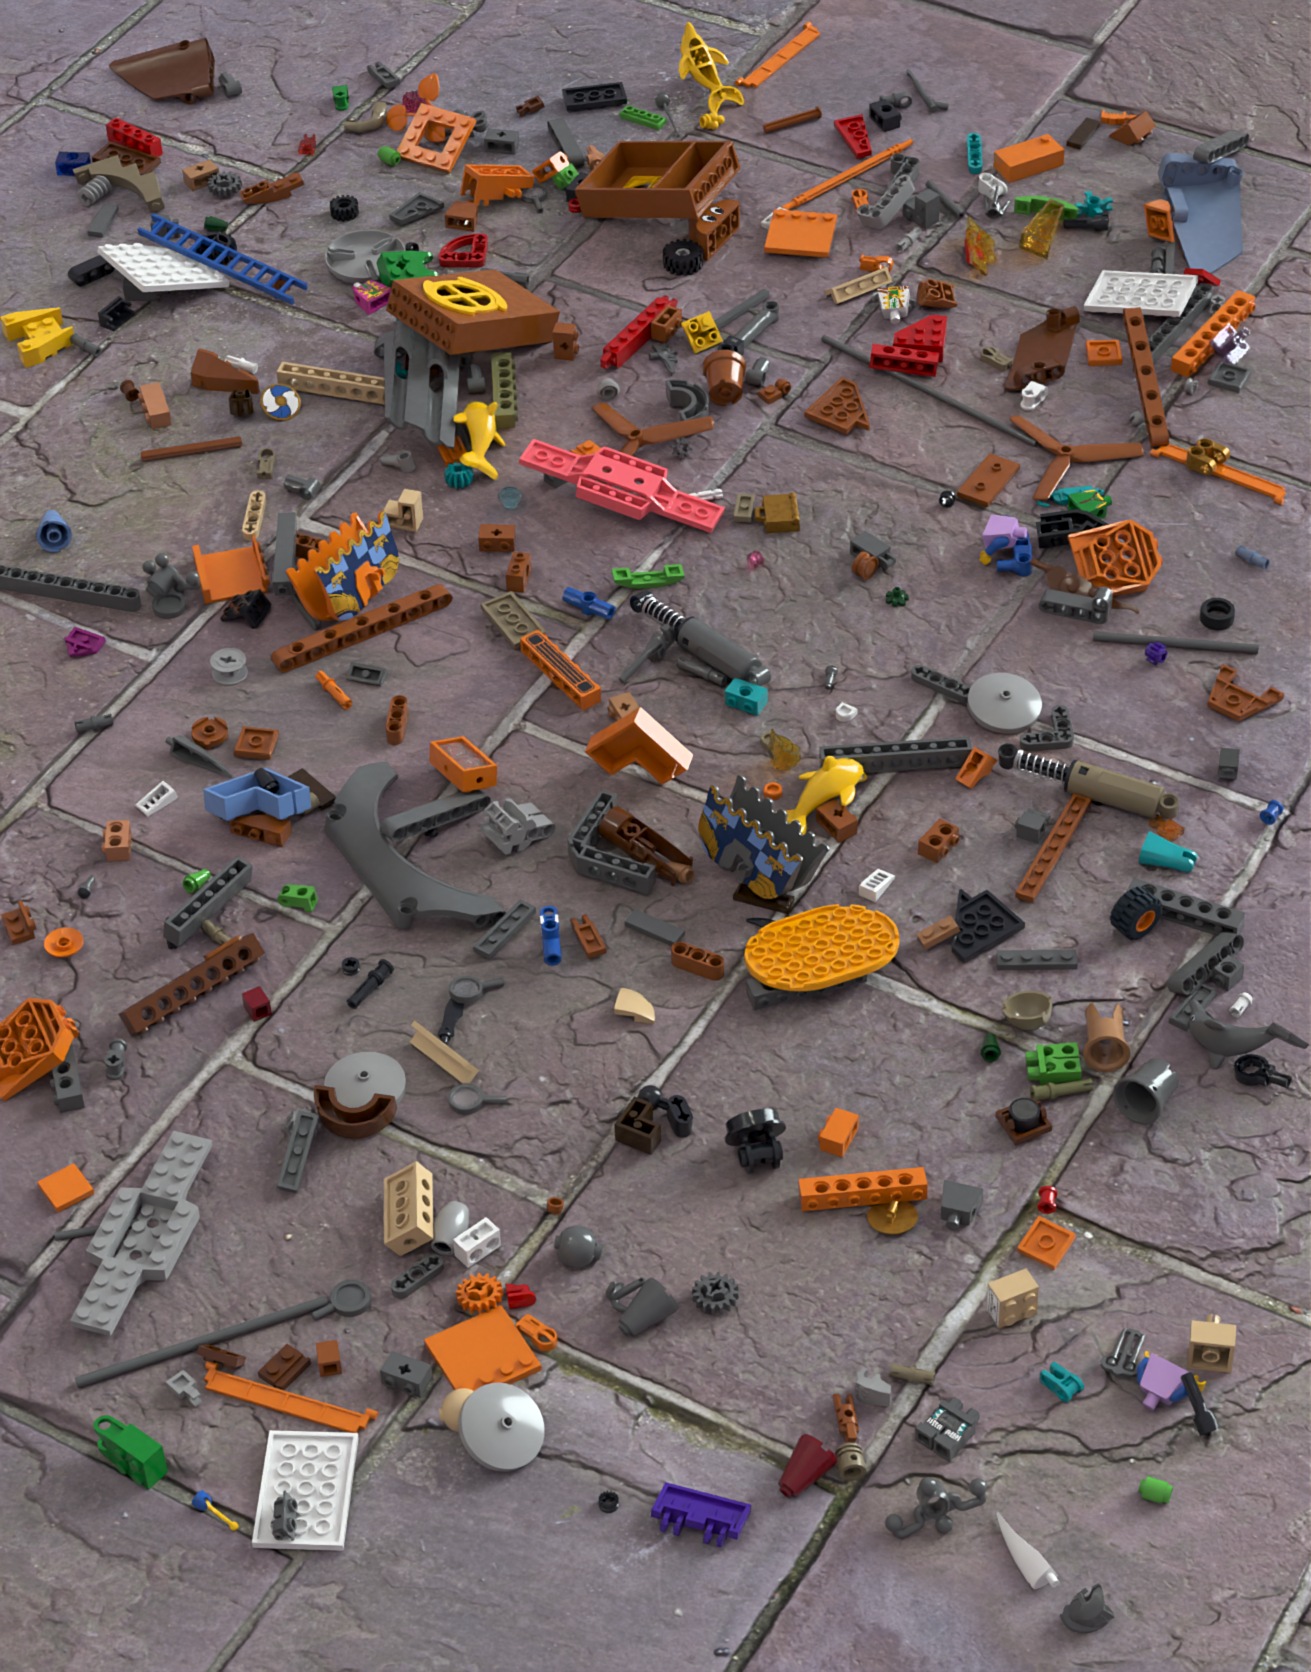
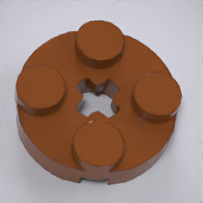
M204 717L192 725L191 735L193 742L204 747L206 750L213 749L214 746L222 744L229 738L227 723L221 718L214 717V719H208V717Z

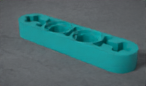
M977 133L967 135L968 171L971 174H980L983 168L981 136Z

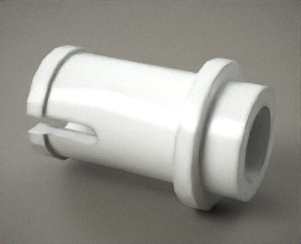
M1244 992L1237 996V1001L1229 1009V1012L1233 1011L1231 1013L1232 1016L1239 1018L1243 1011L1251 1006V995Z

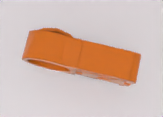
M863 189L852 191V202L856 213L859 206L869 205L867 192Z
M862 254L859 259L860 270L874 272L885 268L880 263L887 262L890 267H887L890 272L894 264L889 256L878 255L873 257Z
M526 1314L516 1323L518 1331L532 1339V1344L540 1350L551 1351L557 1346L556 1331L530 1314ZM546 1336L551 1342L543 1343L539 1339Z

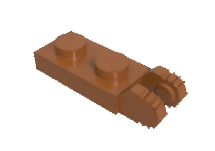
M587 914L582 915V925L578 924L575 917L570 918L571 927L587 958L606 954V946Z

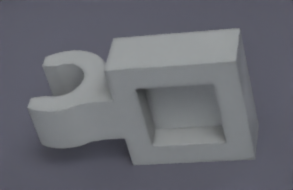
M184 1370L166 1381L167 1388L179 1399L186 1396L194 1407L202 1403V1400L198 1398L200 1393L196 1390L197 1382Z

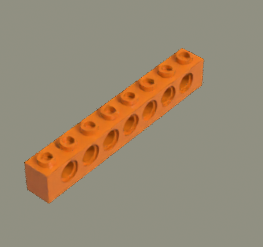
M1237 290L1172 357L1171 371L1185 377H1189L1193 372L1195 373L1198 367L1204 364L1206 359L1214 353L1215 349L1220 347L1223 341L1229 338L1231 333L1238 328L1239 324L1245 321L1250 313L1254 312L1256 307L1255 296Z

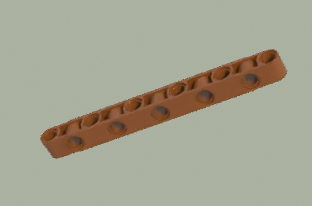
M1141 307L1124 308L1123 320L1151 447L1169 445V434Z
M436 584L275 650L271 654L270 659L279 671L288 672L448 606L452 602L453 597L442 584Z

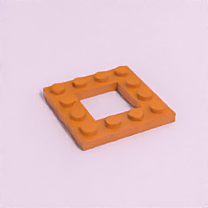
M421 103L397 151L403 160L451 173L476 124V120L469 116ZM429 123L453 129L442 153L418 147Z

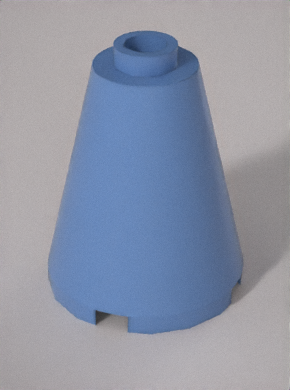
M49 510L43 514L36 532V538L44 550L58 552L70 544L72 533L70 527L59 513Z

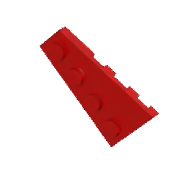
M863 114L834 120V127L857 159L872 155L865 122L863 121Z

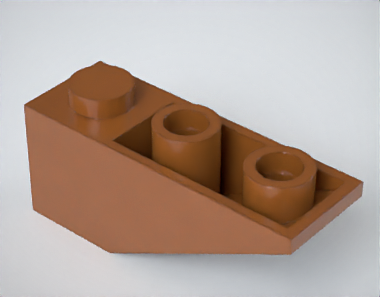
M266 814L235 817L234 820L229 821L231 833L283 847L292 833L290 818L279 820L272 815Z

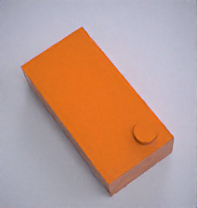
M1049 134L994 151L993 167L1011 183L1063 166L1065 149Z

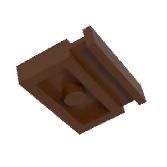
M286 1344L258 1371V1376L273 1387L285 1390L311 1365V1359L304 1357L301 1352Z

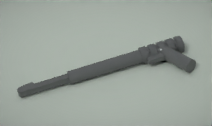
M907 69V76L913 81L914 86L931 112H935L937 108L948 110L949 104L935 102L934 99H931L911 70Z

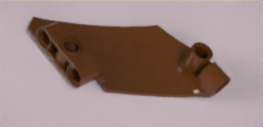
M1076 306L1062 310L1049 309L1046 311V320L1020 334L1014 362L1004 389L1016 391L1026 388L1031 381L1042 384L1059 379L1064 375L1077 324L1080 323V315Z

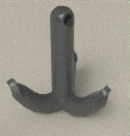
M641 1277L625 1287L624 1283L613 1281L605 1292L606 1298L610 1300L614 1309L625 1312L627 1306L621 1305L618 1300L642 1287L646 1279Z

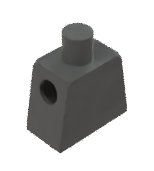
M944 1180L941 1219L947 1221L946 1226L951 1230H957L959 1224L970 1225L983 1203V1188Z

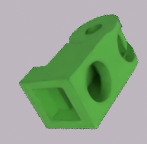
M288 884L283 886L277 901L283 907L304 908L305 912H313L318 898L314 886Z

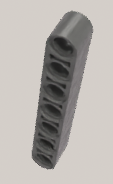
M1231 130L1197 146L1193 159L1207 164L1217 161L1244 148L1248 143L1249 134L1237 130Z
M480 789L472 790L469 793L460 791L388 817L382 821L379 830L393 842H398L483 811L490 804L491 798Z

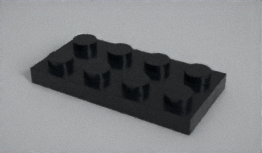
M622 82L562 89V96L567 111L627 104V97Z

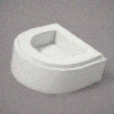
M842 702L836 708V718L842 722L850 721L857 715L858 709Z

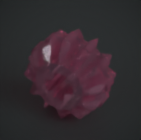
M418 90L406 92L402 98V105L405 106L407 113H416L421 103L427 104L425 99L419 96Z

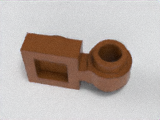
M780 378L775 383L776 387L771 384L759 390L758 397L771 404L782 398V393L787 394L790 392V382Z

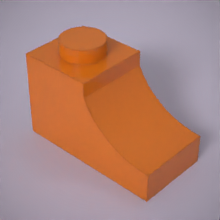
M974 746L955 779L973 789L981 778L990 774L997 759Z

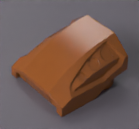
M927 279L925 282L921 281L916 295L918 305L935 308H955L957 302L954 297L953 284L933 279Z

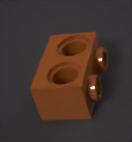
M939 818L918 840V854L938 863L948 855L953 846L955 847L959 843V827Z

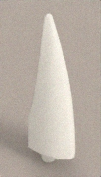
M997 1512V1519L1006 1545L1027 1582L1031 1584L1033 1589L1041 1588L1048 1583L1053 1588L1059 1584V1580L1056 1578L1058 1575L1039 1551L1022 1539L1001 1514Z

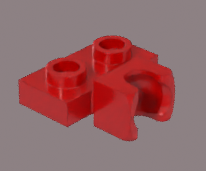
M1186 268L1183 275H1198L1196 286H1199L1201 283L1211 286L1220 285L1221 280L1204 269Z

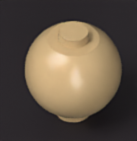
M460 1388L450 1392L445 1397L442 1408H439L440 1420L444 1421L446 1426L459 1433L458 1419L461 1407L468 1396L474 1392L473 1390Z

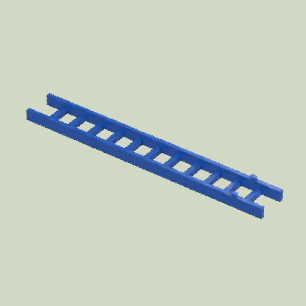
M154 213L151 214V218L156 223L151 227V232L140 227L137 229L140 236L291 305L294 304L293 297L285 294L291 285H295L303 290L308 289L307 283ZM164 226L171 229L163 238L156 235ZM178 232L183 235L176 244L169 241ZM188 238L196 240L189 249L182 247ZM201 244L209 246L202 255L194 252ZM214 250L222 252L214 261L207 258ZM229 255L234 259L227 267L219 264ZM239 261H242L248 265L240 273L232 270ZM255 267L260 270L253 279L246 276ZM265 273L273 275L266 285L259 282ZM278 279L286 281L279 291L272 288Z

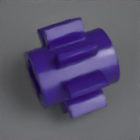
M1157 641L1154 644L1150 643L1144 652L1145 656H1147L1146 660L1154 665H1157L1158 662L1163 663L1168 654L1165 650L1166 646Z

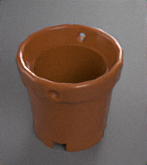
M718 350L709 354L703 361V376L707 379L710 399L717 405L726 406V402L735 404L742 397L746 361L739 353L731 350Z

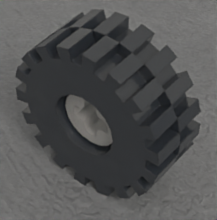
M677 239L676 242L671 241L670 244L667 243L663 248V267L667 272L670 271V274L676 273V276H680V274L686 276L688 273L692 275L693 272L697 273L699 272L698 269H702L703 248L701 245H698V242L693 243V240L686 241V239H683V241Z

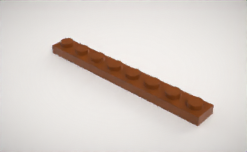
M1073 793L1017 888L1015 898L1034 903L1090 807L1091 798Z

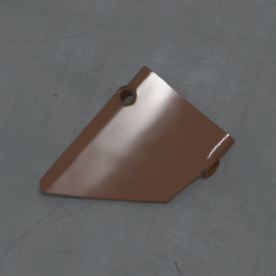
M206 38L191 42L183 40L179 43L118 59L109 64V68L119 77L153 100L179 97L184 103L193 104L196 101V96L201 99L213 95L215 59Z

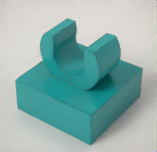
M396 361V375L401 379H406L408 371L401 369L402 363Z

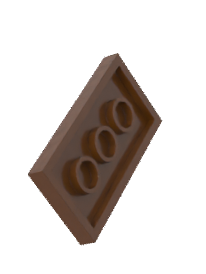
M111 141L92 156V162H97L118 155L122 167L136 163L141 175L152 172L161 164L160 157Z

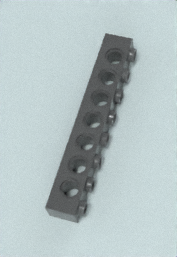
M970 736L820 746L819 764L820 768H822L825 757L833 756L835 759L850 758L859 762L863 766L864 773L963 766L971 753L972 746Z

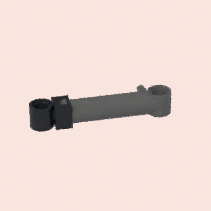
M766 301L763 304L762 310L749 307L747 311L755 316L736 335L728 336L723 341V344L718 346V350H731L743 355L744 349L770 324L778 322V302Z

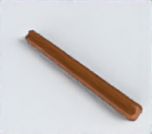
M240 436L146 450L141 451L142 461L239 447L242 446V439Z

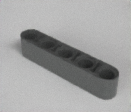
M564 118L549 120L547 122L548 130L559 152L561 151L568 157L569 164L572 163L574 167L584 165L583 154Z
M1228 932L1220 933L1170 976L1167 984L1169 991L1186 995L1191 994L1213 975L1214 967L1228 955L1234 957L1241 951L1244 946L1243 936Z

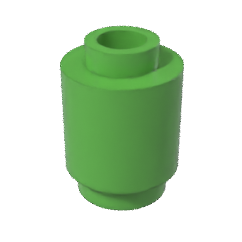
M382 146L378 150L377 155L379 159L391 166H396L401 160L400 153L388 146Z
M1147 1476L1146 1480L1141 1479L1138 1492L1142 1493L1141 1498L1160 1504H1163V1502L1169 1504L1173 1486L1168 1485L1166 1481Z

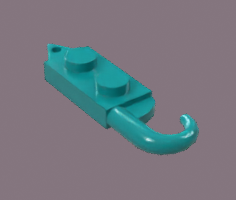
M1092 485L1063 488L1053 491L1049 498H1052L1057 504L1068 505L1069 494L1096 490L1102 496L1104 495V490L1093 488ZM1036 500V503L1041 507L1050 506L1049 504H1045L1041 501Z

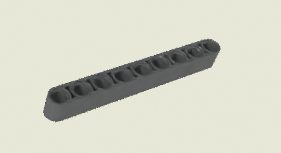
M1206 283L1200 284L1192 292L1181 316H1169L1148 339L1153 365L1210 305L1213 289L1211 285Z
M0 565V589L129 612L138 611L142 606L140 593L136 588Z

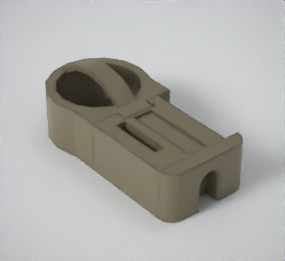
M984 347L981 350L980 359L984 363L1002 372L1007 371V367H1012L1013 359L1000 354V351L994 347Z
M263 448L259 451V470L256 471L258 479H272L276 461L273 449Z

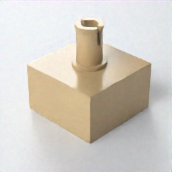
M1213 1314L1206 1317V1322L1192 1320L1187 1368L1231 1373L1235 1350L1236 1325L1220 1323V1317L1215 1315V1320L1212 1322Z

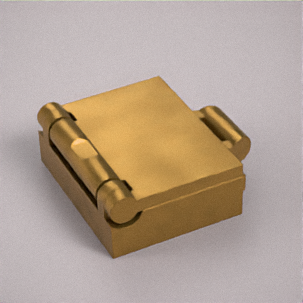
M796 493L763 495V500H761L762 506L754 509V517L756 522H764L766 533L800 531Z

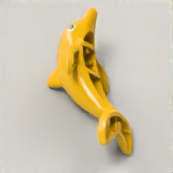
M687 22L685 33L680 40V53L682 57L679 61L678 69L680 78L684 80L689 72L695 81L711 91L708 97V107L711 113H718V109L724 100L743 105L744 98L741 92L732 86H722L717 74L715 62L723 65H728L729 63L725 55L717 49L708 47L695 32L693 25Z
M475 401L466 405L462 413H458L453 417L454 422L466 424L472 444V451L463 454L459 460L464 465L477 468L492 479L497 480V471L485 459L484 455L493 439L499 445L505 447L503 439L496 432L494 413L498 404L493 402L487 406L484 403Z
M833 756L825 757L823 767L818 771L799 775V779L809 781L803 789L796 808L785 810L787 812V822L790 824L794 820L799 821L801 833L804 835L807 830L806 817L818 806L836 796H840L842 806H847L854 799L855 785L867 779L863 766L850 758L835 759Z

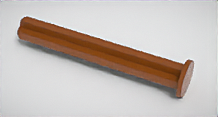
M816 106L815 109L765 123L763 130L765 133L817 117L822 118V112L820 107Z

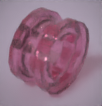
M758 550L747 555V561L753 568H757L764 563V558Z

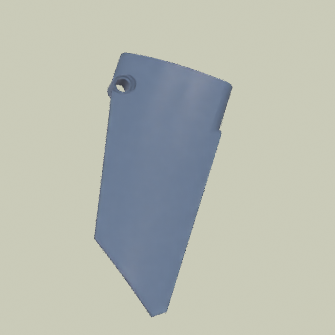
M1165 154L1160 163L1158 176L1164 190L1163 200L1168 201L1170 205L1171 220L1188 268L1204 269L1209 273H1213L1243 252L1240 182L1243 171L1238 168L1236 161L1232 158H1221L1207 164L1194 160L1193 155Z

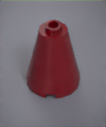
M804 1434L798 1439L778 1482L780 1486L779 1491L788 1498L791 1496L797 1497L835 1467L838 1462L830 1449L825 1451L821 1447L823 1443L811 1435Z

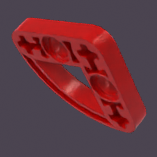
M482 233L468 234L451 240L439 253V265L442 267L472 268L484 266L488 249L487 235ZM472 244L471 252H453L458 248Z

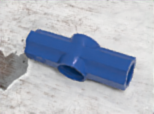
M567 587L562 596L563 601L581 608L582 613L585 615L596 614L610 620L616 611V606L597 599V595L591 591L583 593L574 588Z

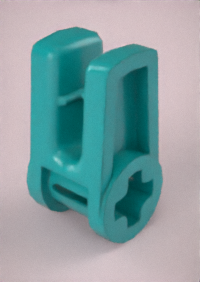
M1056 1362L1050 1364V1373L1046 1370H1042L1039 1373L1040 1382L1065 1403L1069 1402L1075 1393H1080L1084 1390V1384L1081 1379Z

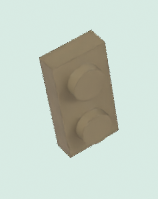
M737 494L734 522L751 523L755 495Z

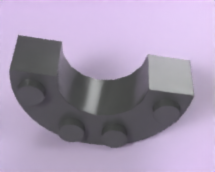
M666 380V397L670 406L685 407V409L679 410L680 421L709 416V397L704 388L696 383L694 385L689 384L687 380Z

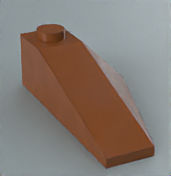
M201 348L197 350L191 369L192 386L211 391L232 392L233 390L244 391L245 389H250L251 394L260 393L259 382L256 377L242 369L237 370L231 366V362L222 361L214 352Z

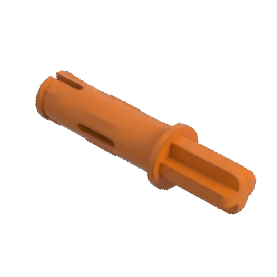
M322 670L315 674V678L321 683L323 690L328 691L344 710L352 706V700L335 684L333 678H329Z

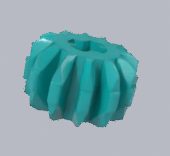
M454 462L453 465L448 464V467L445 468L444 477L446 484L450 488L455 487L457 489L461 487L463 489L464 486L468 487L473 482L472 467L466 466L461 462Z

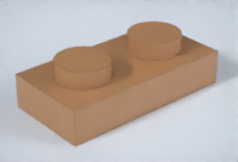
M950 915L921 930L916 935L925 950L957 934L960 932V929Z

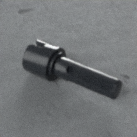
M1095 215L1094 218L1064 219L1063 226L1064 228H1094L1095 231H1108L1109 215Z
M1189 1372L1182 1375L1181 1381L1196 1414L1193 1421L1199 1435L1202 1436L1219 1429L1220 1426L1214 1411L1208 1410L1193 1373Z

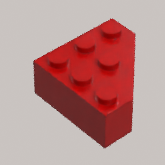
M930 315L894 333L893 346L939 352L938 362H943L947 316Z

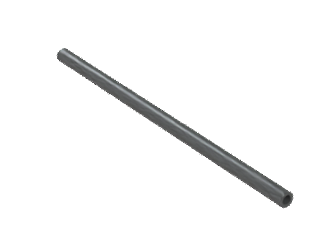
M325 1296L75 1377L77 1387L89 1385L198 1349L200 1345H211L320 1309L328 1305Z

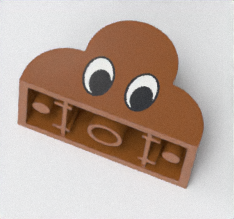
M726 199L716 204L711 203L699 218H688L689 240H693V243L698 242V245L702 246L703 260L708 261L740 229V201Z

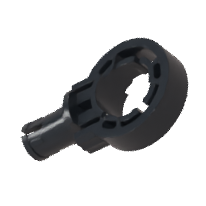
M1247 1054L1239 1057L1234 1063V1076L1238 1082L1244 1085L1254 1086L1260 1084L1268 1086L1272 1083L1288 1089V1086L1291 1084L1292 1077L1290 1075L1277 1072L1276 1066L1269 1064L1260 1055ZM1250 1064L1259 1068L1255 1073L1243 1072L1244 1068L1249 1067Z

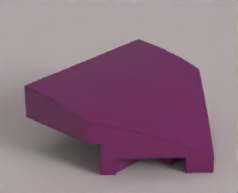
M75 626L68 637L64 638L70 657L96 654L106 642L105 637Z

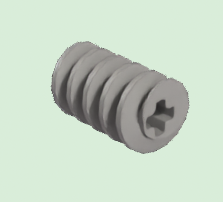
M99 175L79 189L77 197L84 206L88 207L93 205L95 201H98L99 198H102L103 195H106L107 192H110L112 186L105 177Z

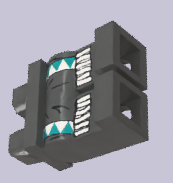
M953 1397L948 1402L942 1400L939 1407L932 1412L929 1418L924 1423L920 1422L915 1427V1440L931 1451L934 1448V1453L951 1462L970 1437L975 1434V1426L980 1419V1413L973 1408H970L966 1413L962 1412L963 1403L956 1397Z

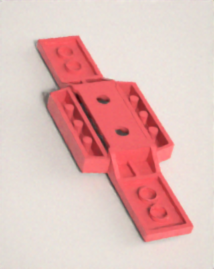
M533 439L519 458L520 465L577 485V498L641 520L649 512H654L712 533L725 510V507L676 490L666 480L668 469L605 446L596 453L580 456ZM595 480H600V481L606 482V484H603V483L598 482V481H595ZM612 486L620 487V488H622V490L617 489V488L612 487ZM631 491V492L637 493L638 496H637V495H634V494H631V493H628V492Z

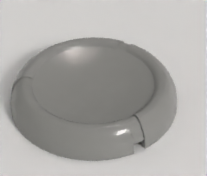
M359 230L344 234L330 243L328 251L325 252V261L330 272L343 282L363 284L369 280H374L380 283L382 281L376 262L381 253L405 251V247L397 237L393 240L390 233L378 230Z

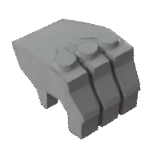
M863 1367L857 1373L856 1398L866 1404L890 1407L891 1385L882 1381L880 1374H876L872 1379L867 1378V1368Z

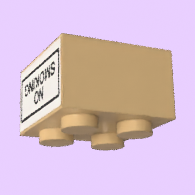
M1027 1268L988 1283L986 1310L999 1329L1011 1326L1017 1321L1031 1318L1037 1314L1039 1286Z

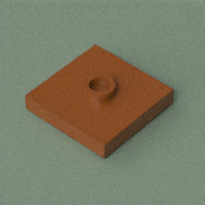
M243 726L233 751L234 756L270 760L279 737V730Z

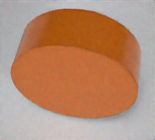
M774 782L766 784L763 788L764 797L771 798L772 800L780 799L782 797V786Z

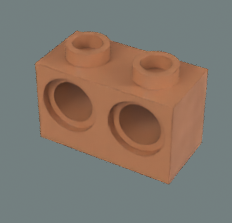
M129 820L106 821V829H103V840L105 842L102 843V853L106 854L107 862L130 860L132 832Z

